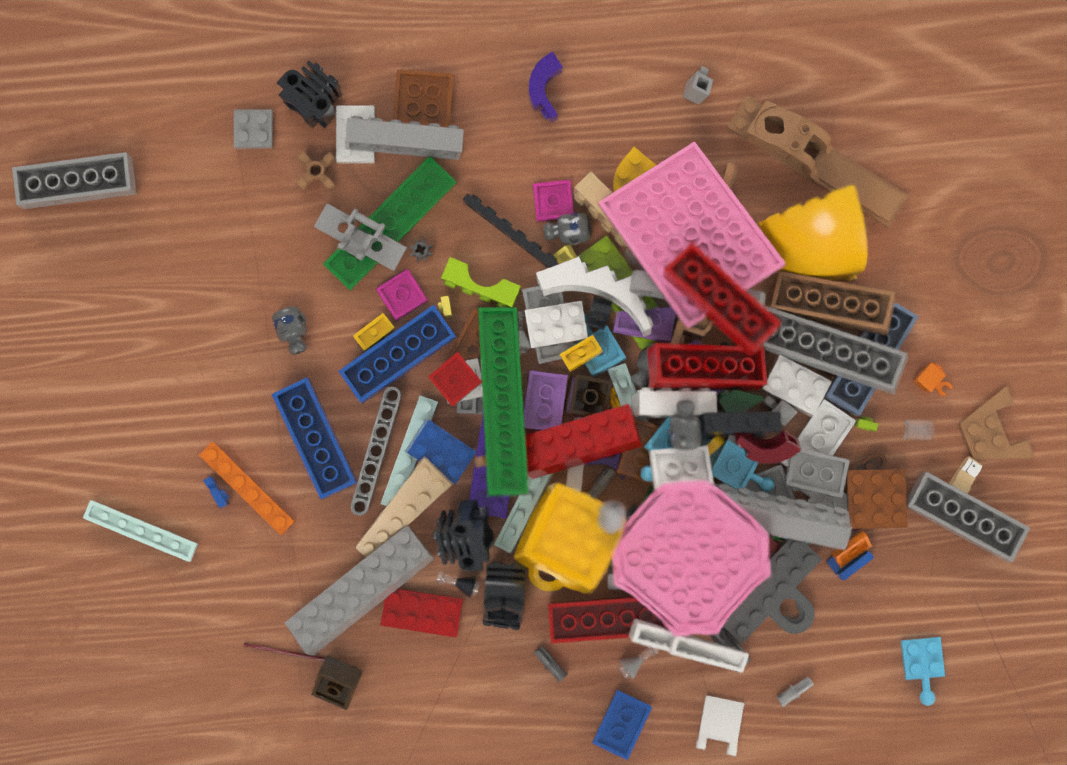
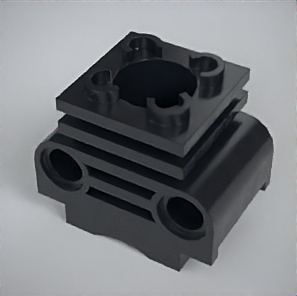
M308 61L306 64L310 71L304 66L301 68L305 77L296 70H288L277 81V85L283 89L279 97L290 110L300 114L310 127L314 128L319 123L325 129L336 115L331 100L336 103L337 98L335 94L339 97L342 96L341 86L332 75L327 76L322 72L323 68L315 62L313 64Z
M478 499L461 501L456 507L455 514L453 510H449L447 516L446 510L441 512L440 518L437 519V528L433 532L434 541L438 543V557H441L443 565H447L448 560H450L451 565L455 564L457 557L461 569L465 571H480L484 569L482 562H489V549L493 545L495 538L493 530L488 523L487 507H479Z
M497 561L491 562V564L487 563L483 606L484 620L495 621L501 619V615H505V620L522 623L526 566H522L520 563L505 565Z

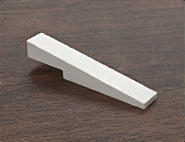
M634 618L628 636L635 643L666 650L673 655L742 673L749 656L746 652L691 635L674 636L668 628Z

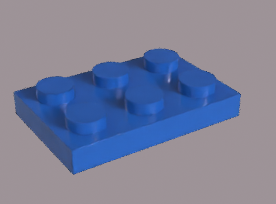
M617 689L592 743L628 760L652 706Z

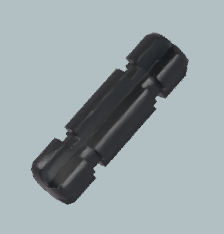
M483 617V625L485 626L493 625V627L520 629L521 623L505 620V617L495 621H487Z

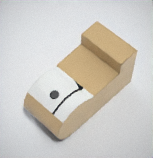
M969 456L966 457L948 484L968 494L971 485L976 479L975 477L982 468V464Z

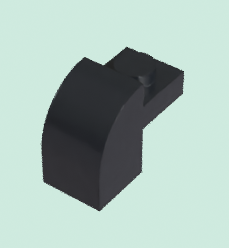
M594 296L586 325L604 330L613 302Z

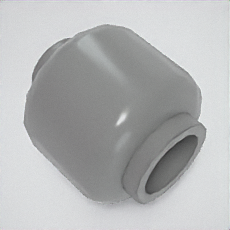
M609 501L602 505L599 510L598 525L607 533L621 530L625 520V510L622 505L614 501Z

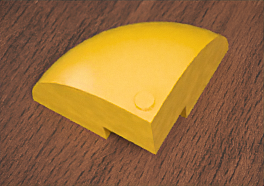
M854 185L830 192L822 200L816 197L805 202L803 206L798 204L782 212V215L777 213L766 218V220L756 223L785 262V266L776 271V273L779 274V271L836 282L846 279V282L858 279L857 275L864 271L867 263V240L862 211Z

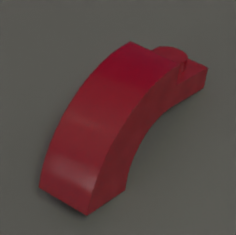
M785 430L770 439H760L750 433H734L735 442L744 449L746 458L755 462L778 463L792 458L801 451L799 440Z

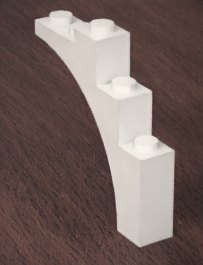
M579 257L536 273L537 282L543 296L559 292L578 291L604 297L626 311L638 325L643 336L651 334L653 322L651 317L646 316L644 312L646 306L643 299H641L644 295L634 294L629 291L632 276L617 281L614 271H610L608 265L588 273L586 263L581 262Z

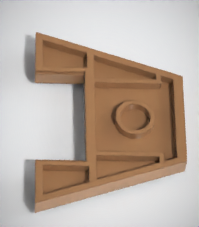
M1007 386L1003 387L958 424L970 456L974 460L1035 458L1028 440L1010 446L996 410L1014 404Z

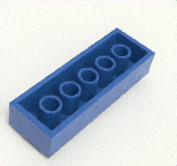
M432 305L340 369L339 373L360 403L364 404L457 339V337L436 307Z
M304 378L273 393V399L320 499H326L357 484L358 481L311 380Z

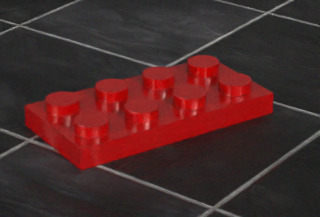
M398 588L384 600L380 626L457 638L463 599Z

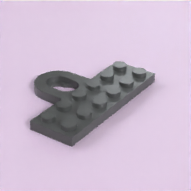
M787 538L769 557L770 576L752 590L731 613L723 627L741 644L768 616L788 633L798 634L806 631L813 623L815 612L811 602L796 587L822 559L804 541ZM793 599L796 602V608L799 610V616L792 619L789 616L782 615L779 610L782 601Z

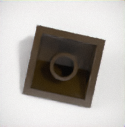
M570 374L563 411L585 416L607 411L613 381Z
M327 655L318 673L311 695L347 710L363 671Z

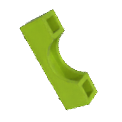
M451 257L441 277L444 285L453 289L457 286L462 289L461 292L470 296L474 293L480 296V300L490 303V301L496 302L499 308L513 307L521 290L520 285L505 279L491 287L477 285L469 276L468 264Z

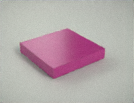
M570 180L533 183L537 222L558 220V217L563 214L574 213Z
M408 268L376 288V291L396 321L428 302Z

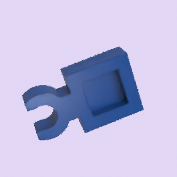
M213 476L203 480L219 508H225L230 504L228 501L230 499L229 495L224 489L221 490L218 487Z

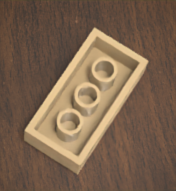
M590 171L574 187V200L580 206L584 205L588 209L587 213L594 220L597 218L602 223L601 227L607 233L611 232L615 236L614 240L620 246L624 245L627 248V244L598 205L599 201L611 195L612 192Z

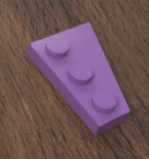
M671 306L644 310L646 316H650L653 322L651 334L643 336L638 325L626 311L617 312L613 329L614 333L670 343L675 319V311Z

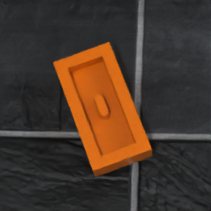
M862 531L848 541L846 550L837 548L832 552V555L837 565L842 568L871 548L872 545L867 534Z

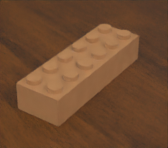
M779 271L771 308L809 321L888 335L896 294L886 290Z

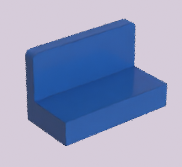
M865 551L842 568L837 565L833 556L827 560V563L837 577L844 581L875 557L870 551Z

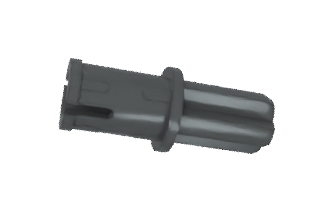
M543 646L535 651V655L546 666L545 669H548L558 682L568 675L557 663V658L554 659Z

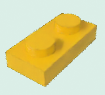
M382 313L353 335L361 348L367 351L392 332L395 327L385 314Z
M591 335L561 353L560 357L571 372L603 353V350L594 336Z

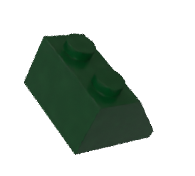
M729 389L716 396L718 398L717 408L720 412H745L764 400L762 396L738 390L730 392Z

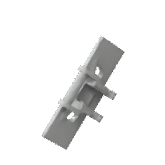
M326 204L314 225L315 228L339 240L341 243L338 244L337 248L347 251L361 261L367 256L392 271L396 269L407 247L382 234L386 225L383 223L380 225L362 215L356 208L349 216L337 208ZM355 220L376 231L374 236L357 229L354 226ZM342 223L348 224V229L345 233L339 232V226ZM374 242L382 243L381 251L375 252L372 250Z

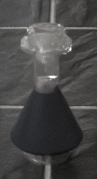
M439 571L436 580L437 583H440V586L443 582L456 586L468 598H471L472 595L477 596L481 581L476 580V575L455 578L445 575V571Z

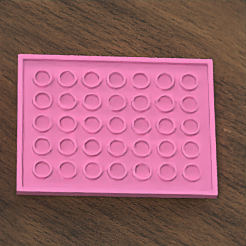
M695 141L598 202L601 210L687 329L706 316L663 277L664 269L691 242L746 291L785 266V262Z

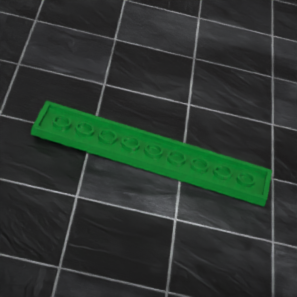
M517 307L478 308L488 496L528 495Z

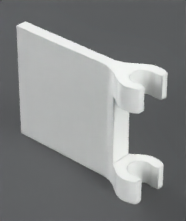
M706 695L696 748L705 750L706 741L709 738L728 742L726 754L736 756L744 703Z

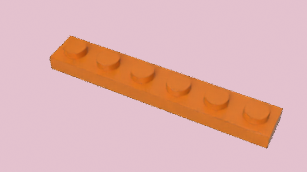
M214 441L199 454L280 535H283L295 522Z

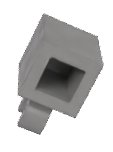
M702 66L700 71L697 70L687 81L682 97L699 105L709 96L713 79L707 77L709 69Z
M768 395L761 401L771 409L770 412H781V427H785L797 413L783 399L776 403Z

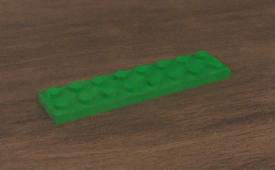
M429 156L368 218L380 225L382 223L386 225L382 234L399 243L457 182ZM365 224L358 228L360 231L372 236L376 233L374 229ZM377 241L372 244L373 251L379 252L382 250L383 245L381 242ZM339 248L323 263L350 291L378 264V262L367 256L361 261L356 256Z

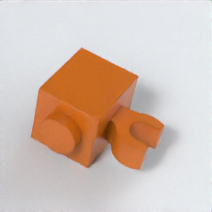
M931 362L926 364L912 380L925 393H930L935 389L938 395L942 397L946 395L942 391L943 386L952 389V385L949 382H941L946 374L943 373L944 369L937 363L933 364Z

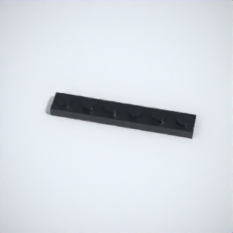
M467 193L463 198L464 204L544 266L550 268L558 265L557 259L552 254L542 252V247L535 241L531 243L526 239L527 235L519 229L515 231L511 228L512 224L507 219L502 218L501 220L497 217V212L489 206L487 208L481 204L482 201L473 194L471 197Z

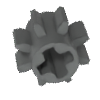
M416 239L415 246H410V249L414 251L410 256H416L417 263H419L420 259H424L427 262L426 258L433 256L429 252L432 245L426 246V239L422 242H418ZM419 247H422V249H425L423 255H421L420 253H417V252H419V250H418Z

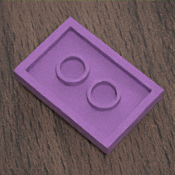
M530 370L524 409V428L544 430L561 424L568 375Z

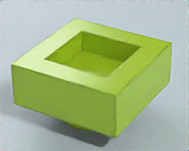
M862 416V419H856L854 427L874 432L877 431L878 423L873 422L872 418Z

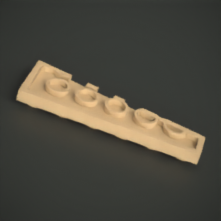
M424 456L409 478L399 488L396 495L389 501L383 512L380 513L375 522L357 543L356 549L362 555L368 557L406 525H409L452 485V482Z

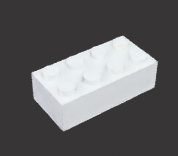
M641 388V390H637V393L632 395V410L634 411L635 418H667L668 416L672 418L679 416V412L676 409L678 401H693L695 405L693 416L697 417L704 412H717L716 392H710V388H699L695 391H691V388H680L672 391V388H660V390L653 391V388Z

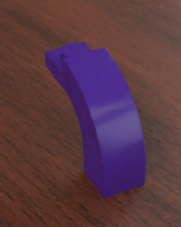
M553 51L535 65L529 79V99L534 111L542 108L540 110L545 120L549 119L551 123L558 119V114L545 95V87L551 79L563 72V66Z

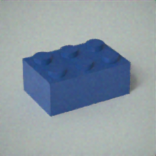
M425 419L404 451L418 461H421L425 456L454 484L457 483L476 454L475 450Z

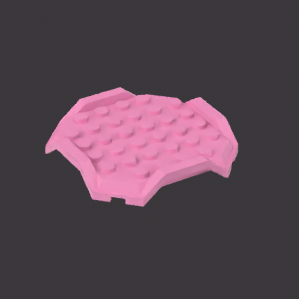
M707 480L661 484L625 523L612 556L614 585L633 595L660 618L674 636H688L702 633V635L718 634L731 613L757 585L770 576L767 531L748 512Z

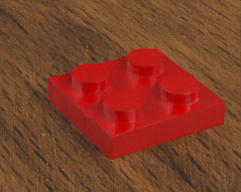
M458 352L428 376L452 407L482 383Z

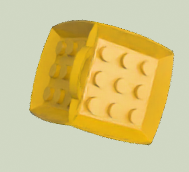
M554 483L547 487L546 492L530 517L514 558L529 569L528 576L530 581L541 590L557 591L564 586L582 593H589L593 591L610 562L624 526L621 530L614 533L605 532L598 525L599 510L604 505L603 503L577 490ZM539 570L549 573L556 579L551 582L544 581L539 576Z

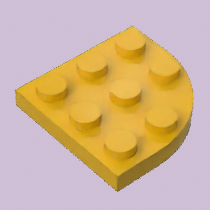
M633 147L621 161L615 172L613 191L615 192L655 167L656 164Z

